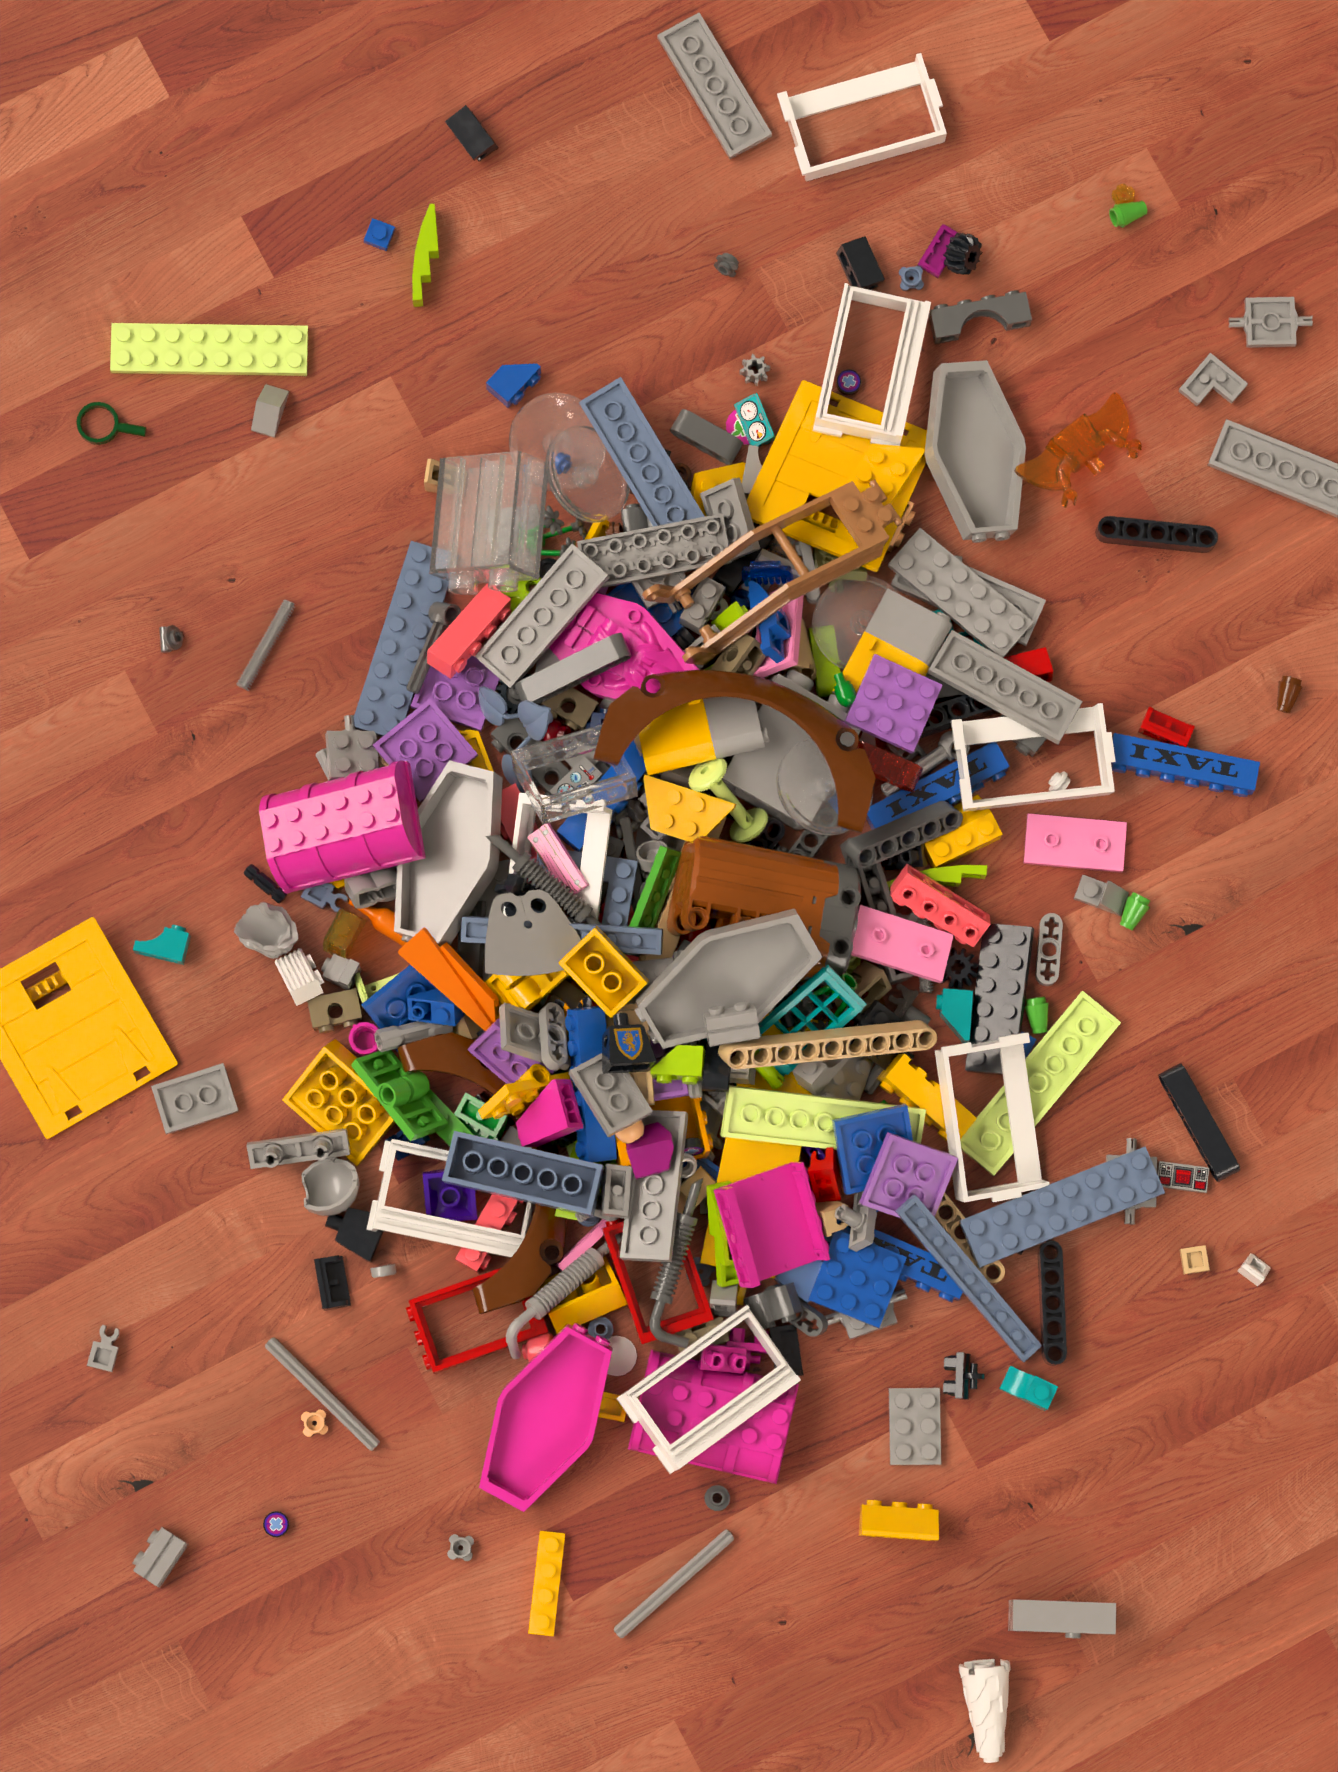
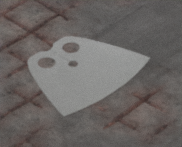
M531 890L524 896L506 893L495 897L491 905L487 926L485 973L506 976H532L564 970L558 962L581 939L576 930L569 925L571 923L560 906L547 892ZM535 898L542 899L546 904L545 911L542 913L534 912L531 908V901ZM504 902H511L516 906V914L514 916L508 917L502 913L501 906ZM526 920L532 923V927L529 929L524 927Z

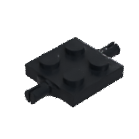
M874 1000L866 1011L862 1014L859 1012L852 1019L855 1021L853 1027L904 1022L877 1000ZM901 1052L866 1057L886 1070L898 1054H906L914 1059L915 1055L911 1052Z

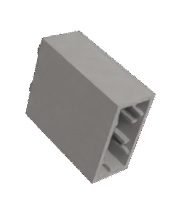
M788 669L785 676L777 674L767 679L797 691L845 721L850 707L841 706L834 694H830L828 700L825 701L811 693L814 682L805 675ZM755 702L761 728L766 727L770 742L765 743L766 748L725 757L727 771L721 779L735 796L756 808L764 809L768 815L798 831L808 828L834 781L830 768L815 742L799 725L781 712ZM850 726L858 734L860 733L861 730L853 726ZM849 732L843 733L840 737L841 744L846 747L851 746L854 743V736Z

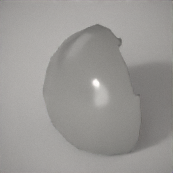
M332 1157L326 1158L323 1161H316L301 1174L306 1192V1198H303L304 1207L311 1213L320 1216L337 1215L347 1210L356 1199L360 1186L358 1173L355 1166L346 1160Z

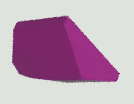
M659 1122L645 1125L644 1133L639 1139L629 1144L626 1143V1151L636 1179L670 1170V1162L674 1151L672 1134Z

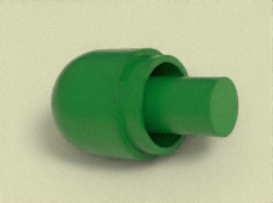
M843 672L834 675L837 684L834 687V693L837 701L841 706L850 707L857 695L854 686L850 681L845 680Z

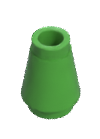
M1144 201L1115 204L1109 210L1112 224L1115 227L1120 226L1122 228L1147 214V206Z
M1132 892L1131 896L1127 897L1120 925L1133 931L1134 927L1149 910L1150 900Z
M1045 997L1025 999L1026 1005L1024 1008L1033 1034L1048 1032L1049 1002H1046Z

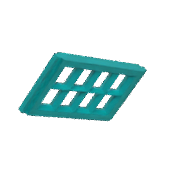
M827 965L821 968L758 1023L760 1036L773 1024L783 1034L796 1033L804 1025L811 1031H816L818 1029L810 1020L821 1010L833 1021L824 1030L842 1028L861 1012L867 1004ZM824 981L834 993L822 1003L811 991ZM805 996H808L818 1006L807 1017L795 1007ZM839 996L849 1008L837 1018L826 1006ZM789 1010L801 1020L790 1032L778 1021ZM799 1063L776 1065L774 1067L784 1077L793 1071Z

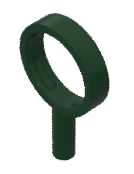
M92 402L84 406L80 410L76 421L81 437L94 445L110 442L118 432L145 437L147 427L119 422L115 410L103 402ZM91 409H106L115 420L113 430L104 438H91L82 429V419Z

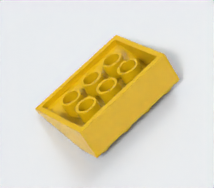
M334 1039L322 1048L282 1100L318 1132L347 1128L351 1154L346 1155V1157L358 1166L395 1125V1121L352 1068L351 1064L357 1057L339 1041Z

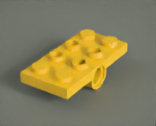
M565 970L532 976L493 974L485 983L498 996L497 1019H500L499 1007L504 1002L530 1011L569 974Z
M534 1064L514 1083L505 1084L478 1112L482 1119L491 1117L499 1119L506 1114L518 1115L529 1108L551 1080L570 1079L569 1072L551 1075L544 1066Z

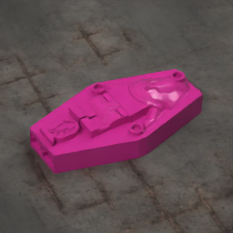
M596 593L549 647L557 658L562 660L608 636L622 633L632 657L581 683L590 693L611 701H615L632 686L640 689L644 678L648 675L673 671L700 670L696 664L684 662L682 656L685 654L683 649L648 610L637 603ZM656 679L648 680L646 683L647 691L650 693L658 692L660 682Z
M568 1323L503 1388L498 1398L479 1488L523 1512L589 1448L594 1437L613 1348L609 1346L610 1341L599 1335L596 1338L587 1334L588 1330L577 1323H574L573 1326Z

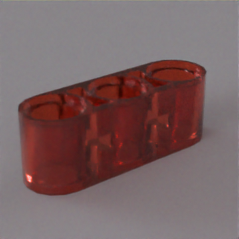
M859 740L857 749L865 750L877 779L905 791L914 792L923 771L921 766Z

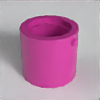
M369 1022L353 1024V1028L350 1031V1046L353 1052L360 1057L379 1051L374 1035L378 1028L374 1024Z

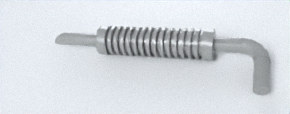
M623 1233L615 1235L618 1244L622 1242ZM606 1242L597 1250L592 1247L586 1250L584 1254L580 1255L581 1257L574 1260L573 1263L553 1278L551 1282L525 1302L527 1310L515 1318L506 1333V1343L513 1359L521 1357L517 1342V1335L520 1329L533 1317L537 1320L542 1319L605 1264L603 1257L609 1253Z

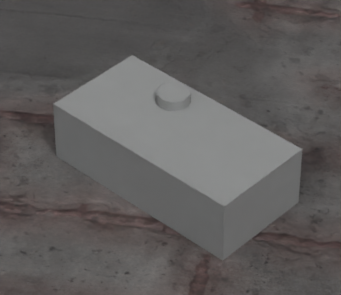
M1009 1600L1008 1631L1065 1633V1638H1081V1633L1116 1634V1603Z

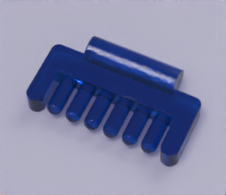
M751 561L750 566L743 567L742 577L746 587H749L748 582L751 580L756 582V578L759 585L762 584V578L763 583L767 585L768 577L771 585L774 584V577L778 585L781 581L782 584H786L794 580L791 566H781V561Z

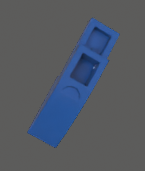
M753 580L748 582L750 610L770 596L765 589ZM781 608L759 624L761 651L775 663L785 660L783 641L791 637L788 618L783 608Z

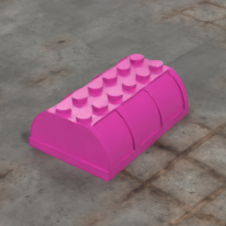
M400 760L392 762L389 766L366 772H353L346 777L319 784H307L300 789L281 794H268L263 796L260 801L259 814L266 859L276 882L286 894L426 858L411 766L408 761Z
M651 1350L645 1377L676 1355ZM689 1359L640 1395L639 1401L671 1445L764 1376L745 1371L741 1374L701 1370L698 1368L699 1361ZM799 1384L789 1388L688 1462V1464L777 1484ZM639 1421L633 1424L628 1450L656 1456L652 1450L656 1445Z

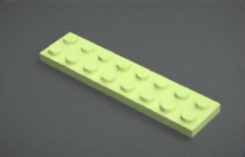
M112 323L111 373L307 376L308 326Z
M1084 991L1077 996L1025 1059L1034 1126L1037 1125L1121 1023ZM1004 1085L960 1139L961 1150L992 1176L998 1172L1013 1154Z
M729 1085V1091L726 1093L720 1135L728 1138L824 1149L834 1147V1150H837L832 1120L897 1105ZM908 1106L913 1141L921 1144L926 1109Z

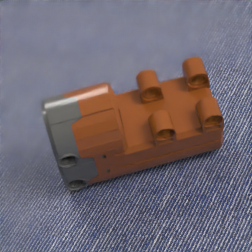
M700 836L691 842H686L681 851L669 905L667 929L674 936H682L691 931L705 928L709 918L716 919L715 928L795 909L822 955V958L800 982H807L821 968L827 965L841 976L847 971L858 925V907L861 899L860 875L858 869L852 865ZM696 915L699 918V923L697 926H695ZM678 918H681L684 930H680L677 927L676 921ZM823 981L819 985L826 986L827 984Z

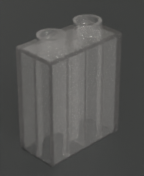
M522 451L440 458L429 574L449 581L448 591L461 595L477 594L478 584L488 583V588L494 591L515 592L518 590L519 581L539 580L549 463Z

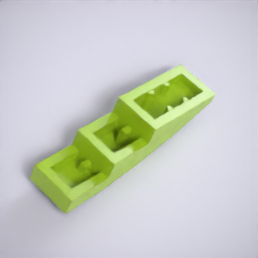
M429 204L415 249L412 274L414 307L423 306L422 283L431 282L429 259L439 258L435 204Z
M987 865L946 866L920 872L943 886L959 887L961 877L985 879ZM891 880V881H888V882H887L889 891H890V886L892 885V883L894 882V880Z

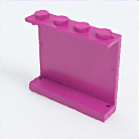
M790 1162L714 1189L740 1287L754 1288L761 1285L760 1281L816 1260H830L828 1254L829 1245L823 1236L822 1220L817 1214L816 1198L810 1188L808 1170L803 1162Z

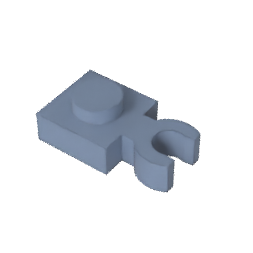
M329 883L306 888L301 895L302 899L321 909H324L326 904H329L336 913L342 911V909L335 906L336 901L340 899L345 902L348 901L347 896L344 894H333L335 886Z

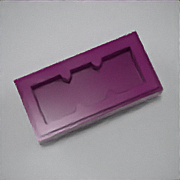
M942 224L917 266L939 278L946 267L944 264L946 257L943 256L947 249L946 245H949L950 238L955 237L958 232Z

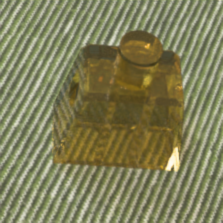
M340 908L324 937L323 951L347 959L367 919L345 908Z

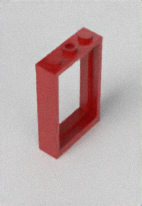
M620 1218L614 1221H606V1227L601 1229L640 1344L657 1340L651 1333L649 1325H645L625 1263L620 1258V1249L615 1235L623 1232L624 1221H620ZM690 1248L685 1251L687 1255H684L686 1259L683 1262L698 1308L660 1321L661 1328L671 1334L714 1320Z
M501 1268L408 1300L410 1306L406 1307L410 1322L415 1321L418 1330L414 1331L418 1346L424 1345L426 1354L422 1355L427 1370L432 1368L435 1374L508 1348L506 1337L439 1360L422 1307L472 1290L496 1274ZM531 1297L525 1298V1300L522 1301L525 1311L527 1310L525 1302L528 1301ZM533 1317L529 1320L531 1328L518 1332V1344L526 1342L530 1338L549 1333L544 1318L537 1320Z

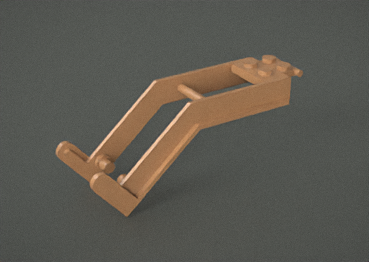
M872 480L869 483L871 487L861 493L854 482L851 481L747 532L676 586L655 584L642 593L646 601L672 604L674 601H680L684 609H688L695 604L690 595V589L752 543L771 534L774 535L800 577L783 585L720 633H714L710 625L702 627L699 632L704 639V644L700 647L689 646L686 648V653L682 656L684 662L687 664L705 665L790 601L881 557L883 547L889 539L884 528L892 522L899 526L903 521L891 503L885 506L882 505V502L886 501L887 497L876 480ZM831 505L859 548L809 572L782 529Z

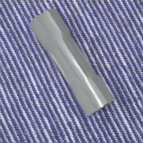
M417 1021L400 1026L385 1027L376 1030V1033H374L375 1042L378 1050L384 1052L431 1036L453 1032V1026Z

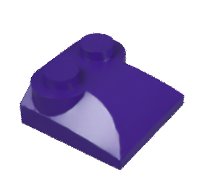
M445 1169L423 1172L426 1215L454 1221L477 1220L475 1190L443 1182L442 1178Z

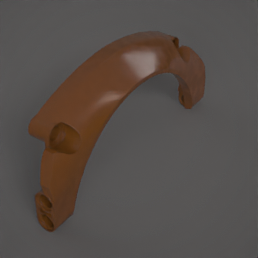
M685 670L648 675L644 678L640 689L632 686L609 704L593 759L618 766L631 742L647 725L665 712L691 701L714 697L741 698L761 703L781 712L810 736L830 768L837 794V827L862 833L876 777L865 750L857 749L859 743L858 733L832 712L797 691L773 681L748 674L716 670ZM656 679L660 682L658 692L650 693L647 691L646 683L648 680ZM845 732H849L854 736V743L849 747L842 745L840 741L841 735Z
M453 1032L431 1036L397 1048L404 1072L433 1071L451 1074L479 1085L492 1095H495L506 1084L468 1051V1048L475 1040ZM525 1111L518 1115H514L517 1121L524 1114ZM551 1142L539 1147H531V1149L559 1155L557 1146H551ZM536 1204L530 1227L514 1255L496 1274L472 1289L479 1314L522 1302L525 1298L532 1297L552 1273L550 1266L556 1265L562 1260L566 1238V1218L555 1216V1208ZM556 1247L559 1250L558 1258L555 1260L547 1259L545 1256L546 1249Z

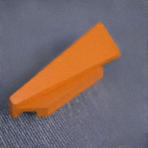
M424 927L398 950V954L484 1031L497 1020L498 996L447 942L439 947L432 935Z

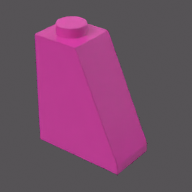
M571 1079L551 1080L518 1119L516 1127L521 1146L539 1147L583 1128Z

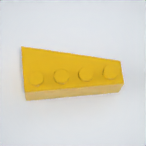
M898 1054L887 1069L883 1070L877 1077L882 1082L880 1087L889 1094L894 1092L899 1096L901 1104L926 1109L924 1123L929 1127L931 1124L939 1129L937 1134L947 1141L940 1085L933 1080L928 1082L926 1080L927 1073L920 1067H916L913 1064L909 1065L908 1063L911 1059L906 1054ZM955 1099L961 1139L977 1118Z

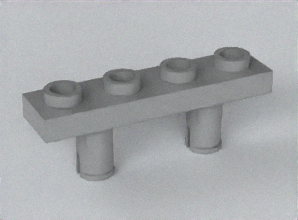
M347 1128L248 1142L246 1145L251 1169L273 1168L276 1165L311 1160L323 1161L326 1158L351 1154Z
M864 1191L855 1193L853 1210L842 1204L835 1211L836 1219L851 1226L849 1248L855 1252L872 1244L875 1237L874 1229L877 1212L876 1209L860 1203Z

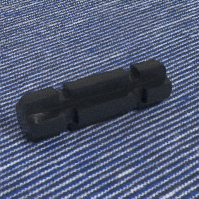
M250 864L245 869L244 875L248 879L254 880V884L267 895H272V899L277 903L283 902L287 894L283 892L282 888H278L274 881L263 872L260 873L256 866Z

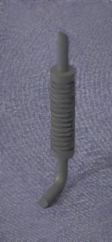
M499 835L485 836L515 862L512 868L516 872L520 871L519 875L522 876L523 874L524 879L527 877V881H531L532 886L535 884L536 889L540 888L539 890L547 892L560 908H563L562 911H566V915L570 914V918H575L573 920L575 923L584 921L586 924L603 925L590 914L593 908L589 904L585 905L584 900L580 901L581 897L577 898V894L573 895V890L570 892L569 887L565 888L566 884L562 885V881H557L559 878L556 877L555 879L554 874L551 876V871L547 872V868L543 869V865H539V861L535 862V858H530L532 856L530 853L525 851L521 855Z
M704 1178L692 1183L683 1214L677 1212L672 1263L661 1262L663 1266H660L659 1269L661 1271H658L660 1276L656 1277L658 1281L655 1280L657 1286L654 1285L655 1291L652 1290L650 1298L656 1300L649 1322L651 1333L661 1342L682 1348H687L689 1339L664 1331L661 1328L660 1319L665 1303L672 1304L674 1297L672 1294L675 1295L673 1290L677 1289L675 1287V1284L678 1285L676 1280H679L680 1277L678 1275H681L679 1270L683 1269L681 1265H684L682 1261L686 1259L684 1255H687L685 1251L689 1250L687 1245L690 1246L688 1241L692 1240L690 1235L693 1236L691 1231L695 1230L693 1226L697 1224L698 1218L692 1217Z

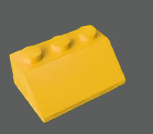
M979 795L972 797L973 800L981 799ZM962 802L953 806L963 816L961 825L949 833L924 843V853L931 867H944L999 840L1003 834L990 809L963 812Z
M598 926L594 927L558 962L610 1018L649 982V979Z
M606 1256L603 1257L605 1264L548 1313L557 1334L568 1323L572 1326L574 1323L581 1325L627 1305ZM559 1273L548 1277L540 1289L551 1282Z
M867 1500V1505L862 1504L860 1508L859 1536L938 1541L939 1510H934L932 1504H918L917 1508H907V1503L892 1502L891 1507L882 1506V1501Z

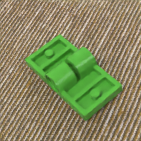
M392 1050L378 1051L357 1058L351 1064L358 1076L410 1141L443 1130L448 1125V1121L426 1095L430 1087L427 1076L420 1071L411 1074L404 1072L402 1063Z

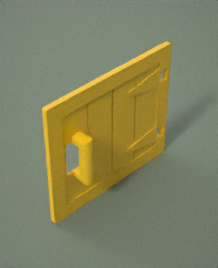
M805 380L801 382L746 500L752 521L759 525H763L806 504L809 494L820 497L845 485L871 445V439L842 433L840 438L813 432L822 387ZM831 391L830 399L839 403L837 407L828 404L827 414L881 425L883 412ZM905 422L904 429L909 432L907 436H902L900 446L925 449L927 430ZM925 455L891 504L900 518L904 514L925 467ZM819 511L782 529L786 536L837 557H841L859 548L841 520ZM894 522L884 528L889 539L883 547L881 557L861 567L874 572L879 570L898 527Z
M94 917L89 918L0 969V1060L46 1139L53 1137L177 1066V1060ZM54 962L57 963L59 971L24 989L21 981ZM69 984L71 991L36 1010L33 1002L61 986ZM146 1066L151 1073L136 1081L133 1073ZM78 1105L82 1113L68 1120L65 1112Z

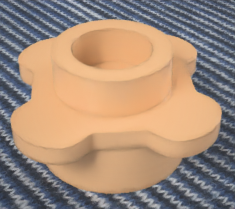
M320 1409L315 1413L304 1412L301 1415V1420L304 1421L305 1426L303 1430L305 1436L311 1437L316 1433L322 1435L327 1433L328 1426L325 1425L324 1419L326 1417L325 1411ZM317 1421V1425H312V1422Z

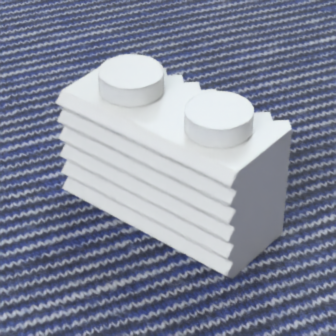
M298 948L297 951L294 950L293 953L285 955L284 958L280 957L279 960H275V964L296 1006L324 993L320 986L324 981L318 969L312 970L316 968V965L310 954L305 956L303 950Z

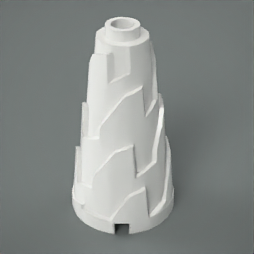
M994 1659L973 1660L964 1662V1665L959 1664L964 1696L974 1731L976 1751L979 1753V1757L983 1758L986 1763L998 1762L999 1757L1005 1752V1727L1011 1667L1009 1661L1000 1659L1001 1666H995Z

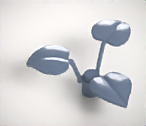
M482 686L479 688V703L483 715L491 724L500 726L504 723V718H519L523 723V727L526 728L527 738L515 749L512 756L509 754L503 756L502 770L505 778L511 785L516 783L520 792L528 794L532 785V773L528 764L518 757V754L531 739L539 741L544 738L548 725L553 721L551 708L524 700L518 705V713L508 714L506 713L507 704L502 696L496 691Z

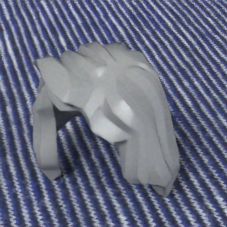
M266 902L250 906L234 928V933L246 948L262 953L268 958L274 959L287 954L298 941L296 923L291 920L287 911L283 907L274 906Z

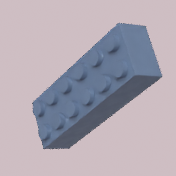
M454 1131L442 1181L451 1185L594 1217L605 1167L601 1164Z

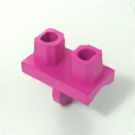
M732 1328L729 1335L730 1341H727L726 1345L745 1347L747 1349L745 1370L750 1369V1363L760 1364L761 1356H753L751 1352L768 1353L756 1336H754V1343H745V1329Z
M710 1344L702 1350L698 1368L701 1370L743 1374L747 1360V1349L738 1346Z

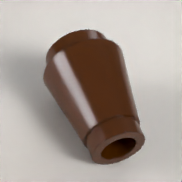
M1282 676V680L1278 682L1276 710L1291 713L1302 690V680Z

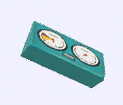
M757 393L734 404L750 445L760 447L774 442V433Z

